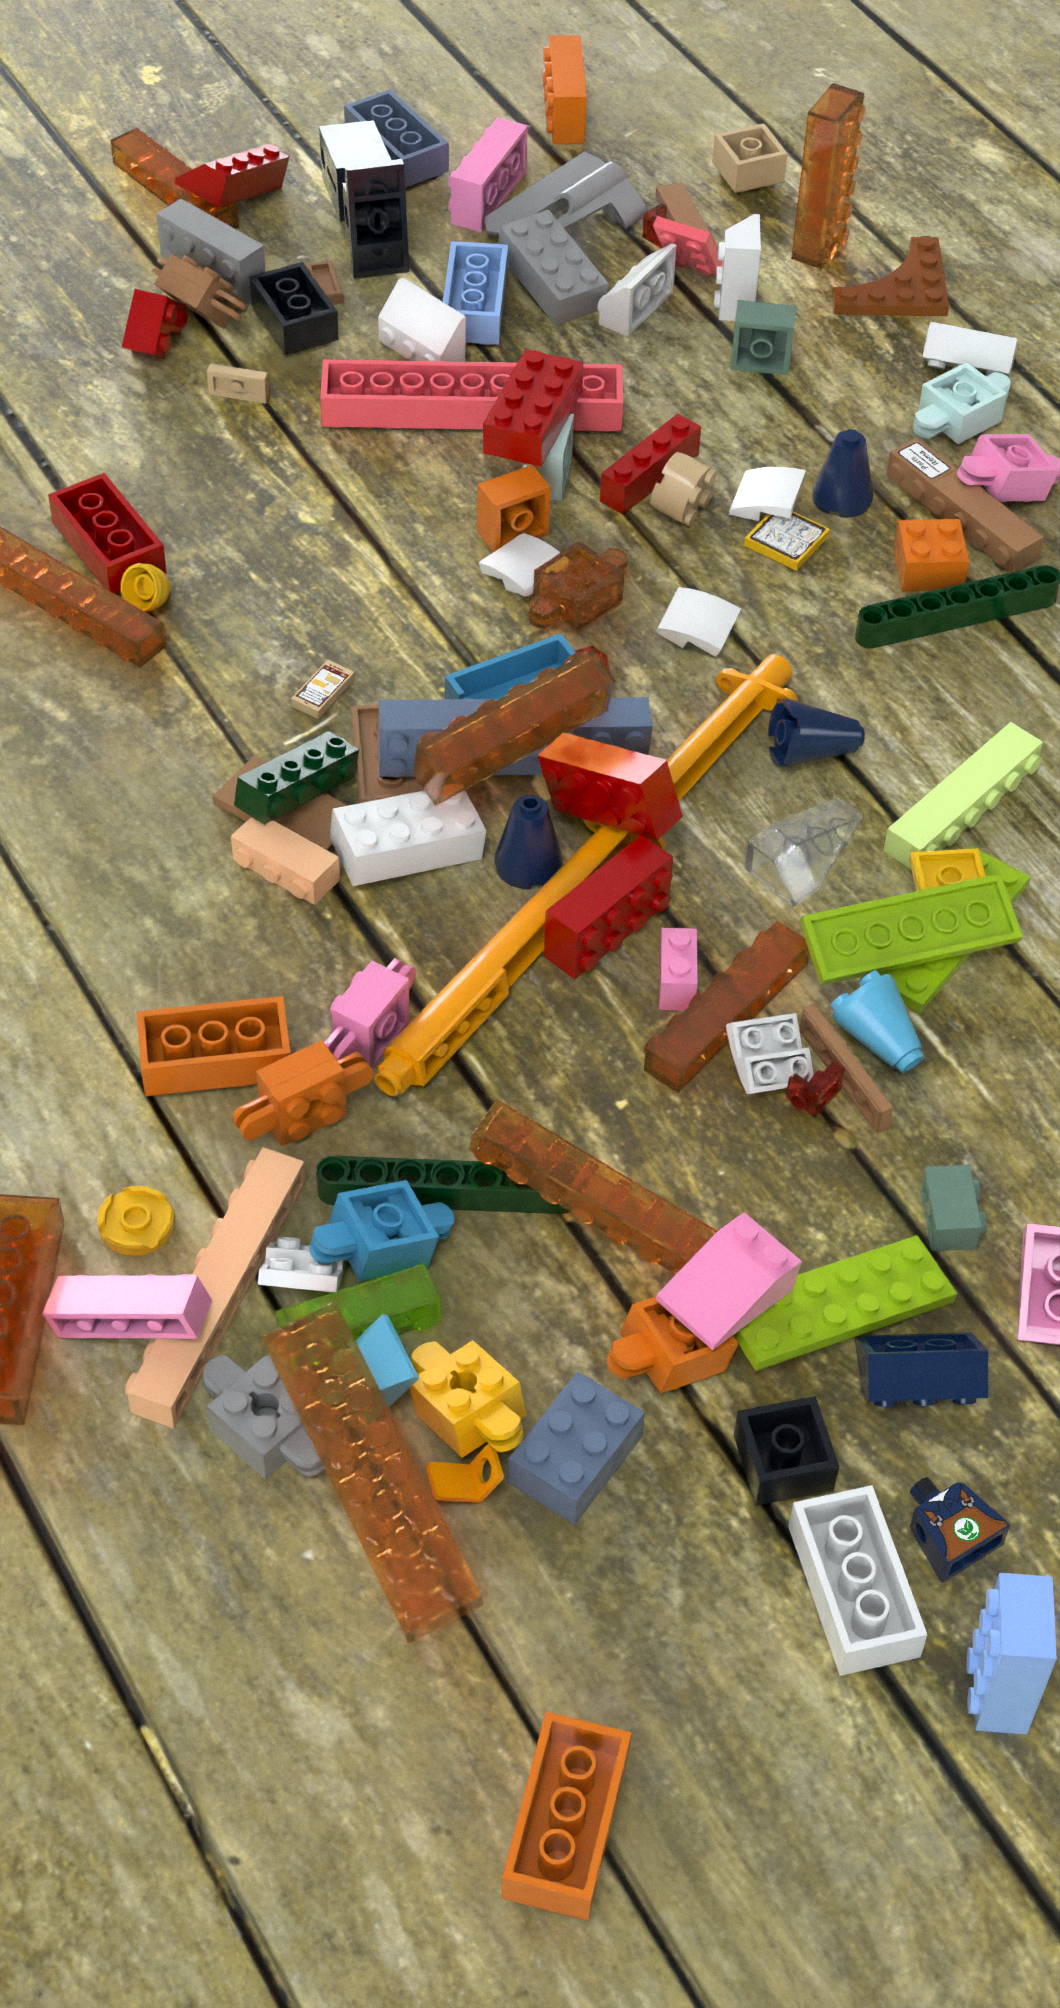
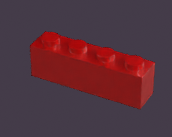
M678 413L601 473L600 502L622 515L627 513L653 492L656 482L661 484L665 476L661 472L676 452H681L692 458L699 455L701 426Z

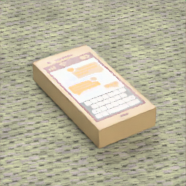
M327 660L291 698V707L319 719L355 681V672Z

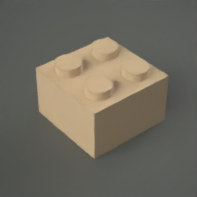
M764 123L715 134L712 163L734 193L746 192L751 189L785 182L788 153Z

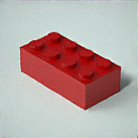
M525 349L483 422V453L542 467L583 392V362Z
M105 473L48 494L52 523L110 596L121 592L122 576L128 567L134 564H150L156 566L165 574L167 573L163 543Z
M564 732L537 755L542 775L551 797V803L556 811L636 835L642 834L654 840H658L683 817L667 760Z
M641 834L546 910L544 957L573 979H576L585 971L592 970L597 965L599 959L609 951H615L632 932L641 930L649 918L656 913L663 912L667 908L671 899L670 885L673 877V856Z

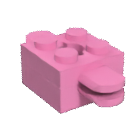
M980 434L971 456H964L962 465L957 471V476L967 485H983L991 496L1002 503L1007 501H1045L1052 485L1058 484L1060 481V458L1054 455H1046L1029 434Z
M394 958L387 968L371 961L363 972L359 971L355 974L348 990L343 996H337L330 1008L332 1031L330 1037L325 1041V1045L336 1060L342 1059L354 1052H359L372 1069L375 1068L383 1058L384 1049L410 1023L409 989L414 984L416 968L408 964L404 965L402 961Z

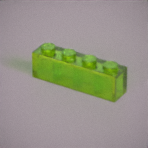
M424 1263L275 1311L277 1334L292 1370L301 1367H313L325 1359L341 1355L382 1314L388 1315L397 1335L413 1330H425L435 1323L441 1322V1300Z

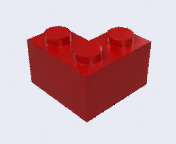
M134 289L122 348L131 352L164 359L165 353L171 347L170 332L181 335L182 328L186 326L188 319L187 306L165 295Z

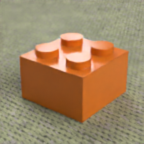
M533 465L477 484V532L493 552L522 533L536 538L549 535L551 486Z
M960 519L898 520L893 549L902 591H932L966 582L969 557Z

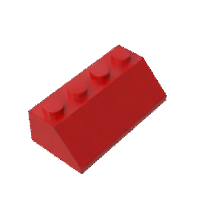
M265 144L262 147L249 149L242 153H234L231 156L218 158L215 161L202 164L176 177L174 184L220 208L282 188L290 156L280 152V148L275 145Z

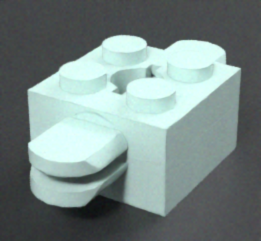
M966 362L922 385L919 409L914 417L913 431L916 435L925 439H930L943 432L957 444H960L1002 422L1006 399L1009 396L1010 379L998 372L984 376Z

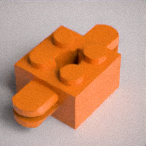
M322 1040L257 1070L258 1098L238 1107L233 1114L232 1120L236 1127L240 1129L242 1136L248 1141L270 1131L281 1146L292 1141H299L309 1133L325 1125H332L346 1116V1095L368 1085L373 1078L374 1071L361 1053L354 1052L342 1059L336 1060Z
M656 1297L632 1304L620 1331L623 1338L613 1342L611 1350L607 1355V1366L615 1376L620 1379H627L646 1372L658 1392L662 1394L725 1372L739 1343L734 1336H731L712 1350L655 1300Z

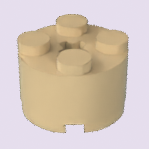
M676 452L661 472L665 475L661 484L657 482L655 484L650 505L690 527L697 517V509L700 506L705 508L708 505L713 494L708 489L715 481L718 471L686 454Z

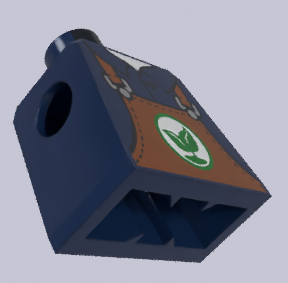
M925 1477L911 1488L910 1494L918 1502L919 1506L914 1510L910 1528L942 1583L1004 1545L1010 1527L1009 1523L964 1483L957 1482L940 1492L931 1479Z

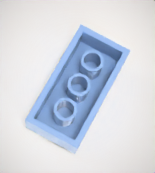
M451 241L443 303L466 316V343L499 345L508 274V245Z
M999 1573L994 1589H987L986 1609L980 1610L979 1629H974L973 1648L968 1647L966 1657L967 1674H974V1688L969 1687L967 1709L968 1714H975V1731L1028 1734L1057 1659L1053 1577Z

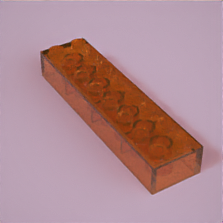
M336 1301L262 1336L261 1339L270 1362L407 1644L483 1606L482 1594Z

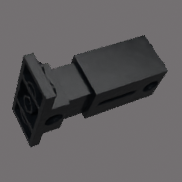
M373 120L319 126L322 178L339 221H345L353 278L409 272L403 160H391Z

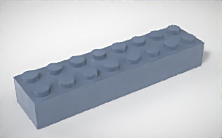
M649 698L379 700L377 734L379 777H409L418 775H542L537 755L563 732L649 755L653 729Z

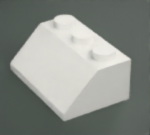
M753 214L725 230L724 242H719L718 260L723 261L722 267H716V284L720 285V291L714 290L713 308H719V320L735 321L738 300L754 302L756 300L761 252L760 214Z
M671 243L646 256L638 265L633 266L622 280L617 281L614 288L600 298L597 307L599 311V325L628 337L673 293L677 245Z
M405 278L399 279L378 316L379 341L410 361L465 362L466 316Z
M930 322L922 357L923 361L928 362V367L944 370L945 365L958 367L967 362L979 372L986 373L985 376L998 372L1010 378L1018 341L1017 338Z

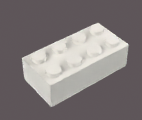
M462 783L332 809L330 840L352 886L481 860L483 856L486 829Z
M873 1486L793 1502L788 1527L839 1675L842 1676L920 1658L927 1638V1632Z

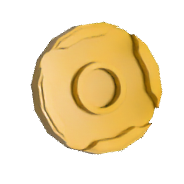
M129 1186L122 1188L123 1192L115 1196L114 1193L108 1196L98 1210L97 1226L102 1241L112 1251L125 1256H142L155 1252L167 1243L174 1230L175 1217L172 1206L166 1200V1196L160 1191L148 1186Z

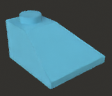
M382 1314L329 1368L320 1392L335 1423L368 1428L419 1379L388 1315Z

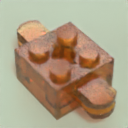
M577 541L535 569L533 599L529 601L528 618L530 623L538 628L546 629L562 619L579 631L623 601L624 576L627 574L628 564L627 554L618 548H609L599 555L581 541Z

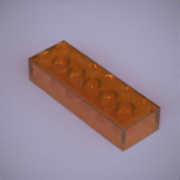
M832 83L808 111L791 259L822 269L829 260L834 259L837 249L840 245H845L849 236L847 221L853 209V206L850 205V198L856 186L853 176L859 163V156H856L862 140L860 123L866 112V106L863 105V92Z
M593 648L583 654L581 652L574 653L566 659L563 665L555 669L547 668L543 670L530 683L526 685L523 683L512 687L506 696L497 701L491 699L483 703L475 713L467 717L461 715L449 723L447 728L440 732L432 731L424 735L416 746L413 774L433 804L437 806L553 742L563 732L569 733L607 712L616 680Z
M0 1194V1424L25 1425L46 1320L42 1312L51 1294L65 1225L60 1198Z

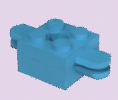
M407 1180L338 1193L329 1223L315 1227L309 1251L310 1255L321 1264L348 1260L359 1282L427 1268L437 1242L448 1239L455 1217L453 1211L442 1202L421 1206Z

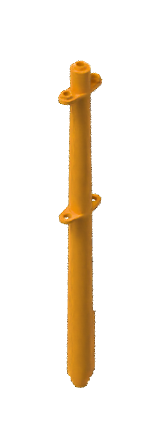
M775 654L767 656L750 675L739 673L733 668L723 669L717 674L716 683L718 687L730 696L667 759L678 801L682 799L762 709L772 711L776 703H783L781 699L798 701L797 695L788 688L782 689L793 675L792 668L784 657ZM583 819L586 826L595 833L389 1043L383 1051L384 1061L377 1067L378 1072L374 1075L376 1085L390 1096H396L398 1093L403 1094L410 1085H421L424 1087L509 995V987L544 950L546 910L640 835ZM662 837L658 840L648 838L660 848L666 850V843Z

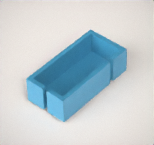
M560 633L446 675L445 699L592 698L593 674Z

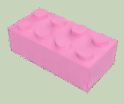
M497 117L492 125L486 128L481 139L474 143L471 152L463 157L460 166L451 173L448 186L451 188V198L448 205V210L451 212V224L482 233L486 227L485 216L503 205L526 174L528 125Z

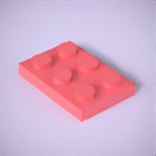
M660 216L656 217L653 228L662 247L671 243L677 245L675 266L684 268L686 265L695 268V271L702 275H716V267H722V260H718V250L710 232Z

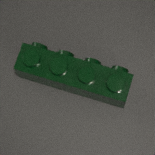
M328 731L237 778L234 806L265 825L354 778L358 769L359 749L348 743L344 738Z

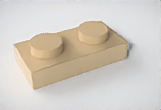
M209 364L207 369L209 395L266 404L269 398L268 372Z

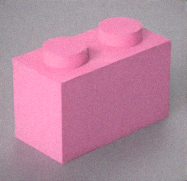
M661 927L659 947V1010L695 1011L698 984L697 929Z

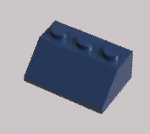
M972 1332L866 1335L855 1337L862 1392L867 1400L873 1402L875 1406L892 1407L897 1405V1401L913 1400V1403L916 1405L929 1406L935 1405L938 1399H952V1402L957 1404L976 1403V1398H988V1350Z

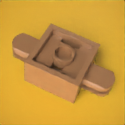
M173 254L170 255L168 260L161 256L158 257L157 262L164 267L161 270L153 266L151 270L153 274L158 276L154 283L155 286L174 300L186 305L187 309L223 329L230 318L237 322L241 321L242 316L236 313L235 309L238 308L246 312L248 306L241 302V298L232 292L234 286L220 278L221 276L208 267H205V269L200 267L199 263L186 255L182 259Z

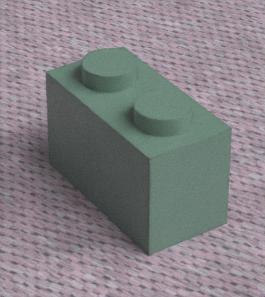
M970 1165L925 1167L920 1185V1193L931 1251L977 1249L980 1235L986 1233V1215L984 1211H979L977 1202L980 1200V1186L978 1180L972 1179Z

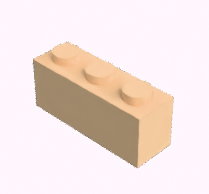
M250 817L231 836L233 860L240 866L255 871L268 882L278 884L290 891L295 897L304 899L313 905H316L340 881V865L337 855L273 820L264 825Z

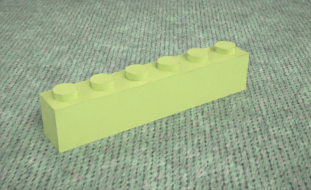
M1010 722L887 829L883 852L911 869L909 862L911 852L938 851L947 845L952 846L962 831L967 827L972 828L987 809L992 810L996 807L1006 792L1014 791L1024 776L1028 773L1033 774L1038 769L1042 761L1040 752L1043 741Z

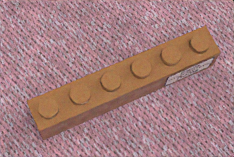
M915 438L890 451L886 475L941 519H960L964 537L1007 572L1023 570L1039 561L1044 536L979 485L970 486L962 482L957 476L958 469L921 440Z

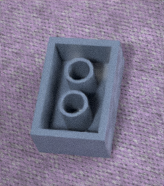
M577 1371L508 1458V1483L575 1525L642 1438L645 1412Z

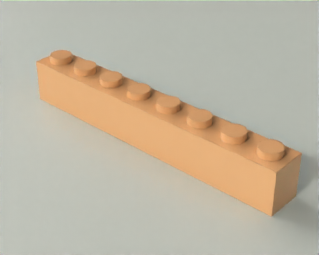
M262 1147L256 1160L252 1159L249 1161L244 1173V1182L240 1189L235 1188L233 1190L224 1218L217 1219L208 1247L202 1248L199 1251L195 1261V1270L192 1275L199 1277L212 1299L198 1339L157 1338L155 1341L151 1340L144 1351L141 1368L138 1373L133 1372L126 1384L125 1395L128 1396L130 1413L175 1428L203 1376L205 1365L212 1359L266 1257V1247L276 1240L306 1184L304 1161Z

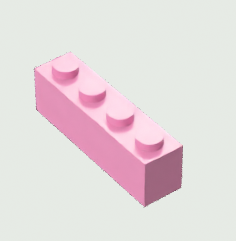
M114 1274L111 1276H58L42 1315L58 1338L198 1339L212 1299L197 1275L157 1276L148 1274L145 1276H121Z

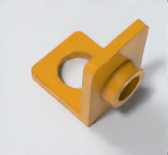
M489 1444L483 1448L470 1464L429 1462L426 1465L433 1496L436 1500L482 1503L504 1478L497 1450ZM486 1460L491 1465V1474L487 1482L483 1478V1466Z

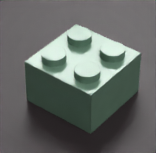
M738 300L730 369L788 375L796 306Z

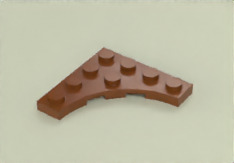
M911 237L909 253L904 262L896 270L883 278L856 286L833 287V313L843 315L948 316L949 303L939 237Z

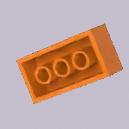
M549 35V45L543 48L547 133H552V144H585L587 94L581 35Z
M283 996L136 1011L145 1096L257 1084V1070L291 1055Z
M546 1711L502 1875L501 1899L589 1921L629 1757L632 1732Z

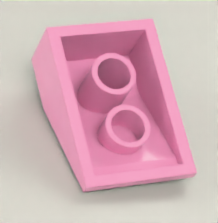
M744 1212L717 1231L657 1294L655 1300L709 1348L714 1350L793 1290L802 1261Z
M1027 1224L1024 1228L1020 1268L1017 1341L1060 1345V1227Z

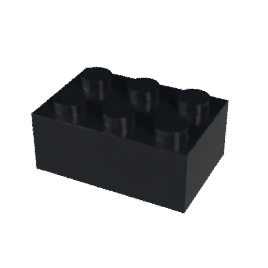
M304 262L249 276L251 305L285 355L339 340L338 311Z

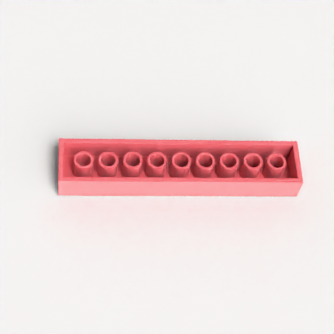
M323 359L320 397L322 427L483 429L484 420L517 363ZM583 364V392L571 414H574L573 431L622 432V364Z

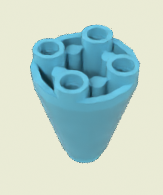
M876 970L872 971L859 982L860 988L851 995L848 993L840 995L831 1003L830 1006L834 1010L832 1017L841 1028L893 1069L897 1068L901 1074H904L917 1066L925 1058L921 1052L922 1045L893 977L890 974L880 976Z

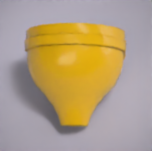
M138 563L128 567L121 579L123 601L135 612L147 613L161 607L172 591V583L168 581L165 573L156 566L146 563Z

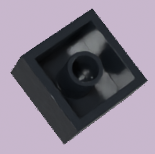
M816 1396L737 1411L733 1436L755 1506L834 1491L839 1464Z

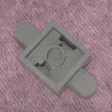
M226 1355L217 1356L209 1360L204 1367L203 1378L205 1389L215 1398L207 1405L209 1427L214 1435L265 1480L286 1462L308 1477L317 1475L326 1468L329 1461V1446L327 1441L318 1434L324 1429L323 1404L268 1356H264L248 1371H245Z

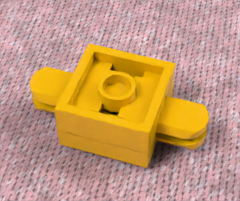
M472 1340L452 1354L435 1341L424 1343L413 1351L411 1355L412 1365L419 1379L410 1387L416 1415L461 1458L486 1442L498 1452L512 1450L522 1442L524 1433L521 1419L526 1417L527 1413L520 1382Z

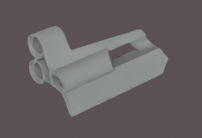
M584 151L485 216L487 234L499 236L500 226L548 209L552 214H555L569 204L568 212L557 219L564 229L600 209H603L610 216L613 223L617 222L627 229L647 216L648 212L643 200L628 179H626L625 172L618 164L612 161L605 163Z

